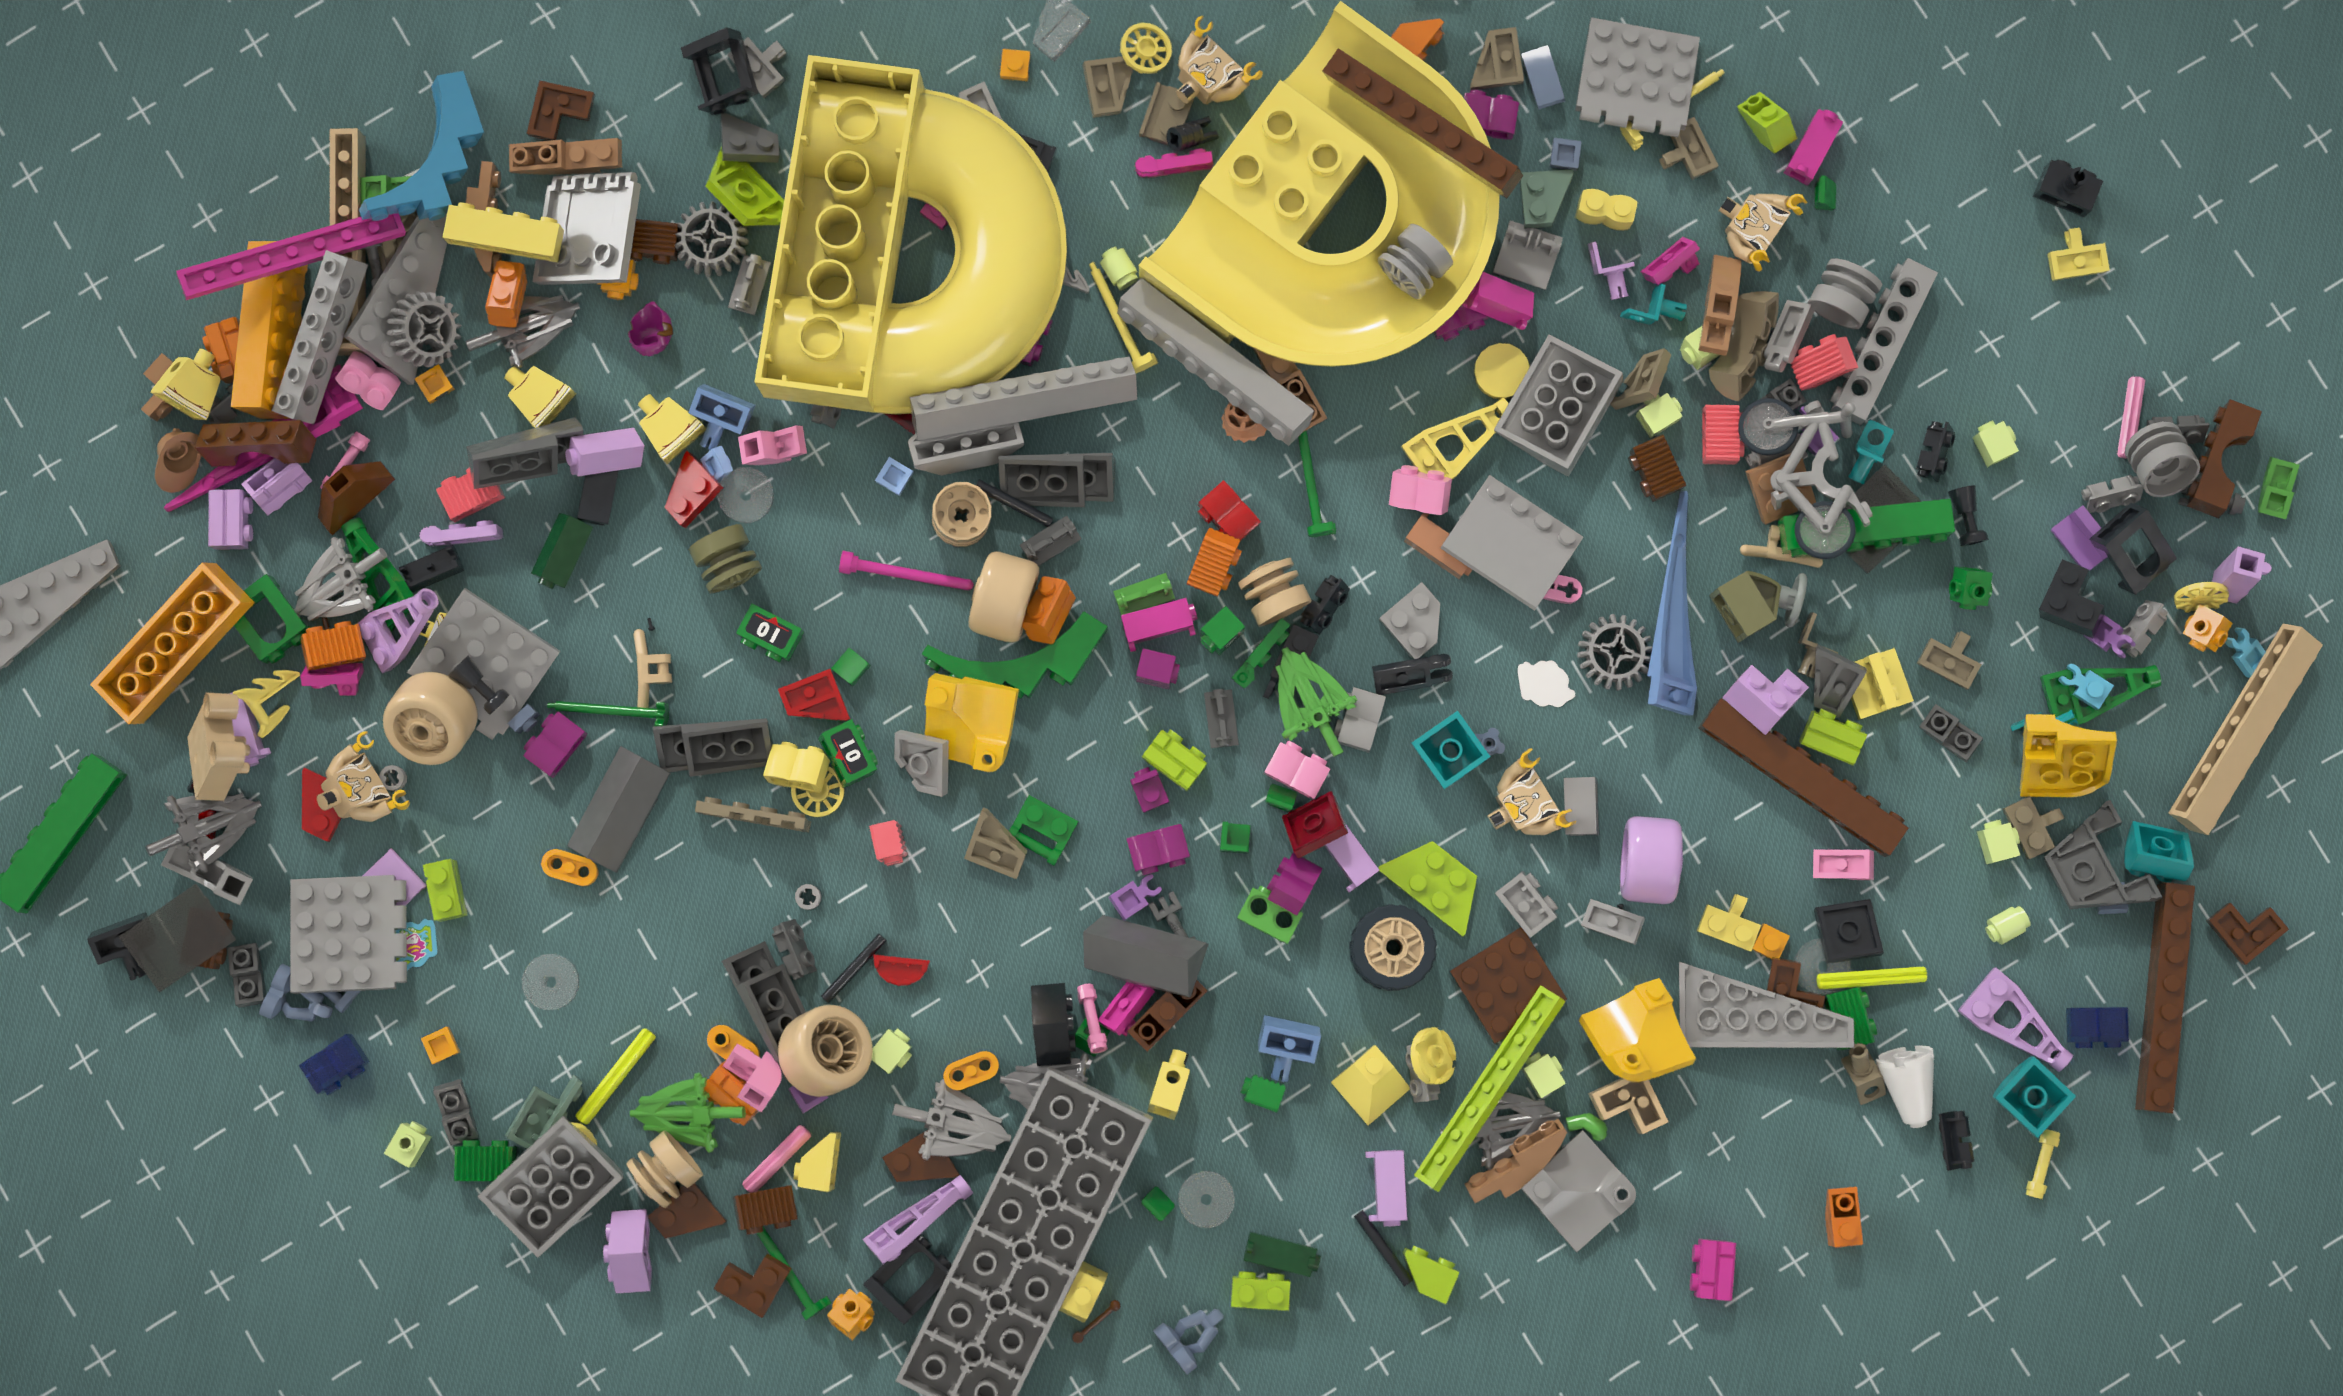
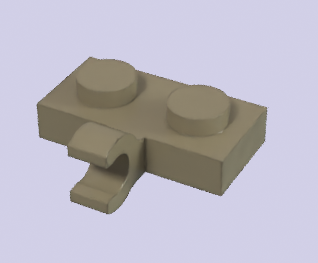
M1695 117L1687 120L1685 131L1680 130L1678 138L1670 136L1676 149L1663 154L1662 158L1659 159L1663 169L1683 161L1692 180L1717 169L1719 166Z
M1962 631L1960 633L1957 632L1951 647L1930 638L1916 663L1966 690L1970 688L1982 665L1962 654L1971 637Z
M2030 796L2003 808L2012 828L2015 827L2018 832L2019 844L2027 860L2055 848L2045 827L2064 819L2060 808L2040 816Z

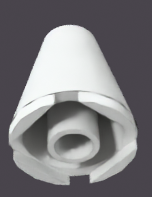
M1915 1046V1051H1906L1905 1047H1901L1880 1054L1878 1056L1879 1059H1876L1877 1066L1903 1123L1910 1124L1911 1128L1926 1126L1927 1121L1932 1119L1933 1048L1929 1046Z

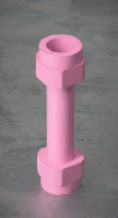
M356 431L348 441L351 445L331 476L344 465H352L359 452H365L370 439ZM325 476L322 485L330 478L329 476Z
M1083 984L1077 987V996L1079 1003L1084 1006L1090 1033L1087 1039L1091 1053H1101L1107 1050V1039L1105 1033H1101L1094 1003L1097 999L1096 990L1093 984Z

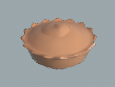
M1229 403L1225 408L1222 416V428L1226 430V436H1231L1234 441L1240 440L1245 443L1248 440L1255 441L1258 437L1265 435L1267 429L1261 424L1255 423L1239 407Z

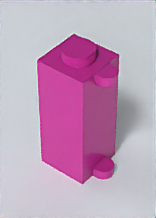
M1818 109L1789 161L1784 174L1807 186L1810 184L1843 124V121L1838 119L1837 114L1829 110L1822 111Z
M1482 272L1479 281L1462 306L1524 330L1527 326V321L1533 317L1534 293Z
M1187 598L1121 615L1130 652L1136 651L1134 645L1136 643L1189 630L1190 636L1196 635L1193 621L1198 619L1194 604L1188 605Z

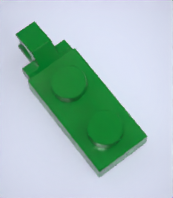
M1283 618L1279 619L1231 679L1243 689L1255 680L1254 668L1257 665L1262 668L1272 656L1268 652L1274 644L1280 646L1290 633L1286 629L1290 624Z

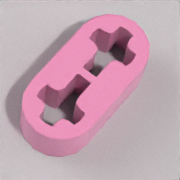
M1558 575L1552 584L1554 586L1553 589H1549L1543 599L1572 604L1581 597V583L1572 577ZM1568 583L1572 584V589L1576 590V594H1572L1570 598H1567L1566 592L1557 590V587L1566 588Z

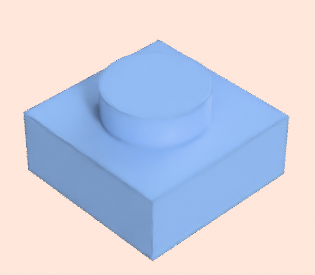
M722 446L712 448L700 459L703 466L718 482H721L733 471L730 459L725 454Z
M889 457L875 482L900 496L914 471Z

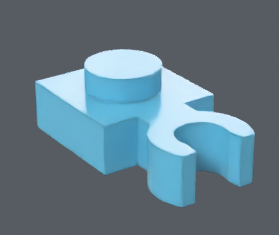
M2236 627L2234 630L2238 634L2237 641L2234 638L2228 637L2225 643L2228 647L2236 650L2232 659L2245 677L2250 678L2266 651L2257 639L2249 637L2246 629Z
M2068 664L2066 668L2073 672V678L2069 680L2061 676L2058 679L2059 682L2065 686L2073 685L2076 687L2072 695L2098 710L2114 685L2091 670L2087 671L2085 676H2083L2078 666Z

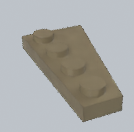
M705 797L704 802H696L695 812L698 814L810 832L811 821L806 819L805 814L789 811L788 815L777 814L778 809L762 806L760 811L749 809V804L733 802L732 806L722 805L721 799Z

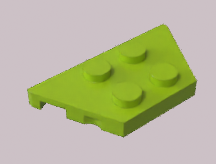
M721 147L705 187L743 226L780 225L784 199L748 162L723 161Z
M1431 841L1378 867L1381 874L1461 937L1466 934L1477 875L1435 842Z

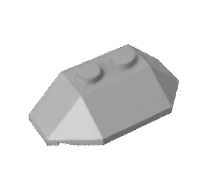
M1015 422L919 441L915 433L908 440V446L915 469L938 475H947L999 463V456L1011 455L1024 446V440L1019 423Z

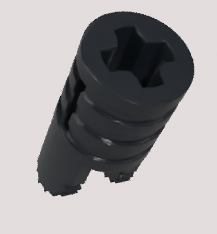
M1207 116L1169 128L1166 137L1169 147L1173 151L1179 152L1218 139L1219 135L1217 131L1203 134L1202 128L1208 126L1211 122L1210 117Z

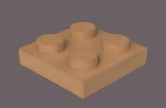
M1791 453L1745 471L1761 521L1764 524L1799 511L1789 499L1783 501L1781 508L1775 510L1771 503V493L1775 491L1771 486V476L1775 471L1783 469ZM1802 458L1793 473L1807 472ZM1811 486L1797 487L1811 504L1816 503Z

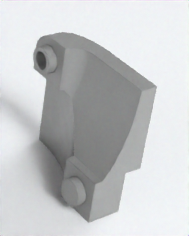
M1583 1130L1563 1146L1548 1164L1521 1188L1575 1252H1578L1612 1220L1627 1210L1636 1199L1634 1186ZM1620 1189H1624L1627 1192V1196L1623 1200L1617 1197V1192Z

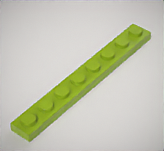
M1540 985L1414 1174L1415 1177L1435 1191H1440L1566 1001Z

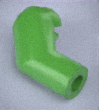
M1591 1113L1565 1118L1568 1131L1584 1128L1591 1133L1596 1141H1601L1607 1136V1125L1605 1122Z

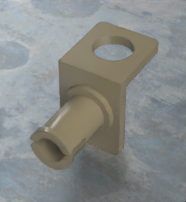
M1814 612L1809 613L1797 642L1804 645L1807 649L1798 673L1815 679V656L1818 644L1807 639L1817 617V614Z
M1854 1044V1048L1849 1050L1850 1055L1842 1058L1841 1062L1856 1086L1860 1105H1863L1886 1095L1883 1076L1869 1054L1868 1048L1866 1049L1864 1044ZM1878 1086L1877 1090L1872 1094H1864L1868 1088Z

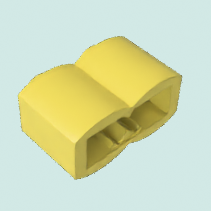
M1586 189L1583 190L1579 198L1575 217L1586 224L1595 225L1603 223L1608 228L1614 230H1628L1634 221L1638 202L1625 195L1609 196L1601 190Z
M782 742L781 745L772 744L763 776L768 783L821 792L830 760L824 754V751L817 747L809 746L807 749H798L797 745L790 742Z

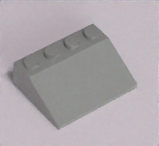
M1548 335L1497 423L1494 432L1543 464L1569 477L1622 385L1623 372Z
M1489 475L1441 546V549L1535 611L1583 539V536Z
M562 1116L478 1195V1198L538 1258L623 1179V1171L603 1150L568 1119Z

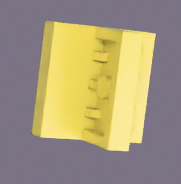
M1895 648L1855 661V663L1867 669V673L1851 698L1858 720L1914 701Z

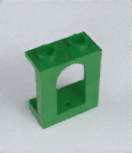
M268 574L262 576L246 588L244 592L255 602L251 607L265 597L268 599L286 625L285 636L277 643L265 642L245 615L234 626L261 662L266 664L271 662V664H274L286 655L285 651L291 646L297 647L301 645L300 638L302 634H305L306 629L311 627L305 625L278 588L280 586L277 581Z

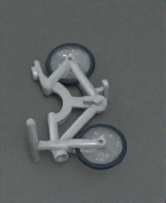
M1772 398L1757 400L1745 408L1738 423L1740 438L1744 445L1752 452L1765 456L1780 454L1794 443L1798 430L1805 429L1783 469L1775 471L1771 476V486L1775 490L1771 493V503L1774 509H1780L1781 503L1789 499L1801 512L1795 523V537L1805 553L1818 559H1832L1842 555L1852 545L1856 533L1854 519L1849 511L1845 509V506L1849 505L1856 510L1864 527L1870 525L1869 518L1873 516L1867 502L1860 503L1851 486L1844 485L1842 488H1835L1825 480L1823 474L1824 463L1828 459L1830 461L1838 459V452L1829 424L1840 423L1842 436L1850 438L1853 433L1851 416L1856 408L1854 403L1848 402L1842 407L1841 411L1828 413L1824 412L1820 402L1816 400L1804 407L1806 415L1796 416L1792 408L1780 400ZM1819 430L1824 446L1818 450L1812 462V470L1793 473L1815 433ZM1815 485L1821 494L1834 502L1821 501L1811 504L1797 487Z

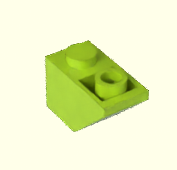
M1761 92L1750 96L1745 102L1737 106L1738 111L1760 143L1774 154L1798 139L1789 113Z
M1414 1245L1412 1250L1404 1248L1403 1255L1418 1292L1446 1304L1460 1273L1454 1269L1455 1263L1439 1257L1438 1262L1427 1257L1428 1251Z

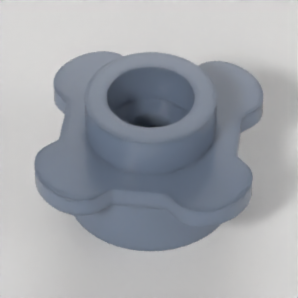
M1490 728L1484 734H1475L1490 756L1504 752L1505 745L1500 742L1498 737L1499 731L1496 728ZM1487 741H1490V742H1491V746H1490V747H1488V746L1486 745V742H1487Z

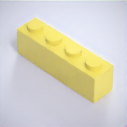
M458 203V206L449 205L443 232V238L448 244L558 263L564 229L557 223L556 219L541 217L540 220L530 219L529 215L520 212H513V216L502 214V210L486 207L485 211L477 210L474 205L467 203Z

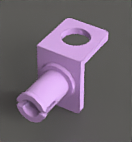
M1589 243L1588 249L1594 275L1602 273L1604 276L1607 275L1611 300L1629 296L1623 271H1625V268L1635 266L1634 262L1602 269L1597 243Z

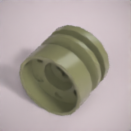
M741 524L717 530L698 540L688 549L697 567L710 565V568L701 575L704 581H710L706 585L710 594L738 587L762 570L759 561H752L756 557L753 550L741 552L750 543Z

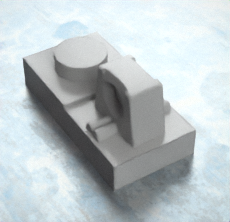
M1590 899L1581 926L1636 945L1645 918Z

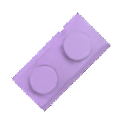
M274 458L241 485L267 515H270L273 511L280 509L296 493L302 492L312 480L298 463L284 464Z
M240 489L209 491V547L216 550L248 549V542L253 539L252 525H248V514L253 512V500L251 497H248L247 492Z

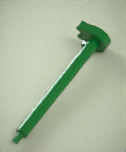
M1306 430L1298 436L1313 524L1307 527L1308 537L1336 534V526L1333 521L1322 523Z
M564 701L548 702L547 708H554L556 711L656 718L654 727L666 726L669 720V704L665 702H656L657 709Z
M763 1226L764 1232L756 1234L771 1256L789 1266ZM791 1269L786 1280L806 1309L801 1313L806 1321L832 1302L826 1296L813 1303Z

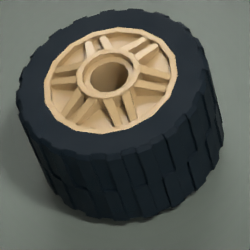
M1390 904L1375 908L1359 920L1351 934V942H1349L1350 959L1353 962L1355 971L1366 983L1385 991L1403 990L1422 981L1425 975L1430 972L1437 955V940H1435V933L1428 924V920L1422 917L1418 911L1407 908L1404 905ZM1389 940L1396 941L1399 944L1400 950L1396 956L1390 955L1386 950V944Z

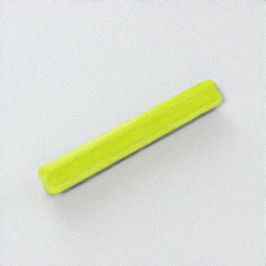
M1925 967L1823 973L1817 975V986L1819 989L1925 982L1927 980V970Z
M646 1028L641 1030L576 1113L575 1117L585 1125L591 1122L652 1044L656 1036Z

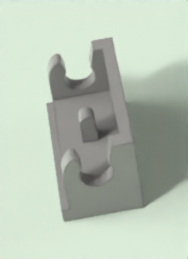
M1564 778L1565 810H1572V812L1566 813L1565 819L1568 823L1576 821L1575 825L1565 828V835H1599L1597 778Z

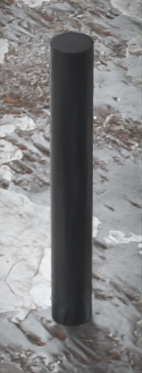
M980 479L975 484L990 498L1046 527L1050 526L1053 517Z
M878 933L827 988L821 997L830 1003L887 940Z
M1361 1210L1354 1215V1218L1402 1285L1405 1287L1413 1281L1412 1277L1373 1223L1369 1221L1366 1213Z

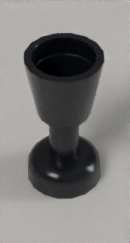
M1976 485L1949 491L1948 494L1958 515H1962L1966 533L1961 535L1959 539L1961 547L1988 541L1987 532L1977 530L1973 513L1977 511Z
M469 655L448 675L469 690L474 688L487 700L484 704V710L489 715L510 695L503 689L494 692L482 681L483 674Z

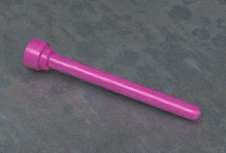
M842 551L839 573L850 575L851 572L856 573L859 570L962 590H971L974 586L970 579L861 560L859 556L854 555V552Z

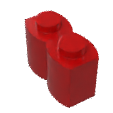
M1224 480L1198 502L1200 508L1198 514L1207 524L1213 522L1219 529V532L1239 539L1240 542L1261 523L1252 510Z

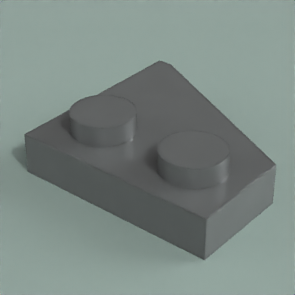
M721 113L720 127L723 161L779 162L778 134L729 114Z
M1818 644L1815 656L1814 706L1836 714L1837 718H1840L1867 673V669Z

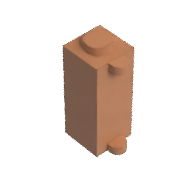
M1423 513L1406 536L1404 542L1456 578L1460 579L1463 573L1469 576L1472 572L1471 568L1441 549L1449 533L1427 519L1429 513Z

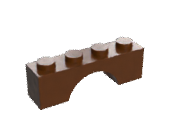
M2231 399L2224 407H2218L2213 418V422L2217 423L2214 432L2210 431L2204 443V446L2208 449L2205 456L2201 455L2198 460L2200 464L2199 474L2196 481L2194 480L2189 485L2186 495L2190 497L2187 507L2218 519L2227 510L2235 484L2224 473L2222 467L2223 451L2231 446L2247 444L2255 433L2262 411Z
M301 420L203 424L195 448L211 467L236 466L239 455L244 452L267 454L284 464L309 463L317 439Z

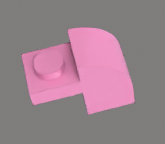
M796 425L775 432L757 431L738 437L742 464L783 463L791 461L793 457L807 454L803 426Z
M737 1044L723 1065L724 1068L747 1081L738 1098L762 1112L781 1082V1069L778 1062L767 1051L761 1059L750 1050Z

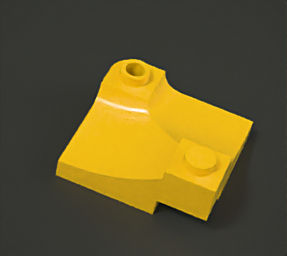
M934 673L928 679L924 704L926 705L925 735L949 740V760L969 764L976 770L994 772L1002 766L1008 753L1019 689L969 677L959 679ZM986 754L992 757L991 763L985 760Z
M2026 714L2023 731L2020 797H2078L2090 794L2109 783L2117 742L2116 732L2079 728L2055 719V715Z
M1660 978L1635 986L1632 991L1624 996L1581 1015L1579 1023L1605 1065L1612 1073L1632 1082L1646 1081L1694 1064L1696 1059L1676 1018L1672 1005L1673 999Z

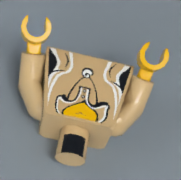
M1204 16L1196 19V31H1192L1184 43L1178 62L1179 69L1181 70L1178 78L1184 85L1176 91V94L1186 104L1195 96L1203 104H1209L1212 101L1218 103L1234 100L1250 85V80H1259L1263 74L1259 70L1254 76H1251L1250 70L1256 63L1249 62L1242 69L1208 35L1203 38V33L1209 32L1213 28L1212 21L1205 30L1200 27V22Z
M1778 194L1749 195L1741 206L1727 197L1719 212L1732 219L1725 233L1734 256L1749 264H1753L1756 271H1761L1762 266L1759 262L1762 260L1767 261V263L1770 262L1765 251L1791 214L1788 210L1792 209L1796 215H1801L1803 210L1797 207L1799 203L1807 204L1808 202L1801 194H1794L1791 197Z
M364 731L358 735L357 743L348 745L331 761L326 771L327 779L321 784L324 793L317 796V802L322 810L333 807L341 818L352 817L354 820L373 822L392 813L394 808L398 810L407 809L410 801L408 800L404 803L396 802L399 797L406 794L404 790H397L393 794L392 800L389 801L391 796L365 753L359 755L361 749L368 750L374 744V740L368 745L361 744L360 739L368 733Z
M1532 748L1527 749L1520 759L1505 770L1497 786L1499 795L1495 798L1501 808L1488 815L1490 822L1496 830L1510 822L1515 831L1521 830L1526 835H1547L1562 827L1566 828L1576 824V821L1570 823L1566 821V813L1572 812V810L1559 811L1533 767L1540 761V757L1535 761L1529 760L1528 753L1533 750Z

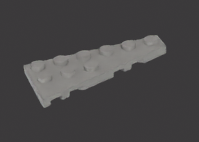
M447 213L445 217L435 221H430L429 218L419 220V217H416L343 336L408 385H414V378L418 367L414 366L413 362L406 363L403 361L404 355L398 356L395 354L398 346H391L389 344L394 337L386 333L388 330H392V325L386 321L394 319L390 310L398 308L396 302L402 299L405 300L407 294L415 295L418 291H423L425 294L427 292L436 293L447 242L443 238ZM425 307L417 309L419 314H424L425 316H429L431 313ZM418 343L416 347L422 350L423 343Z
M104 540L0 585V670L3 667L6 668L22 650L30 647L55 625L63 614L79 604L80 600L93 588L96 589L121 567L109 540Z
M1679 962L1680 1028L1689 1047L1854 1048L1853 1018Z

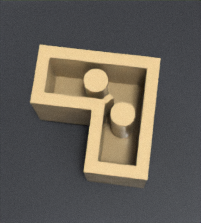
M1620 1078L1588 1093L1601 1120H1606L1627 1110L1639 1134H1644L1668 1123L1649 1080L1632 1082Z

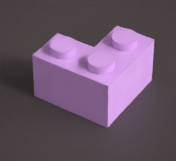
M1751 665L1723 696V699L1766 735L1809 687L1788 668L1772 683Z
M646 1209L613 1211L611 1223L606 1224V1239L609 1243L604 1245L603 1256L604 1262L609 1263L608 1280L614 1283L616 1293L644 1292L651 1289L652 1266L648 1252L650 1225Z

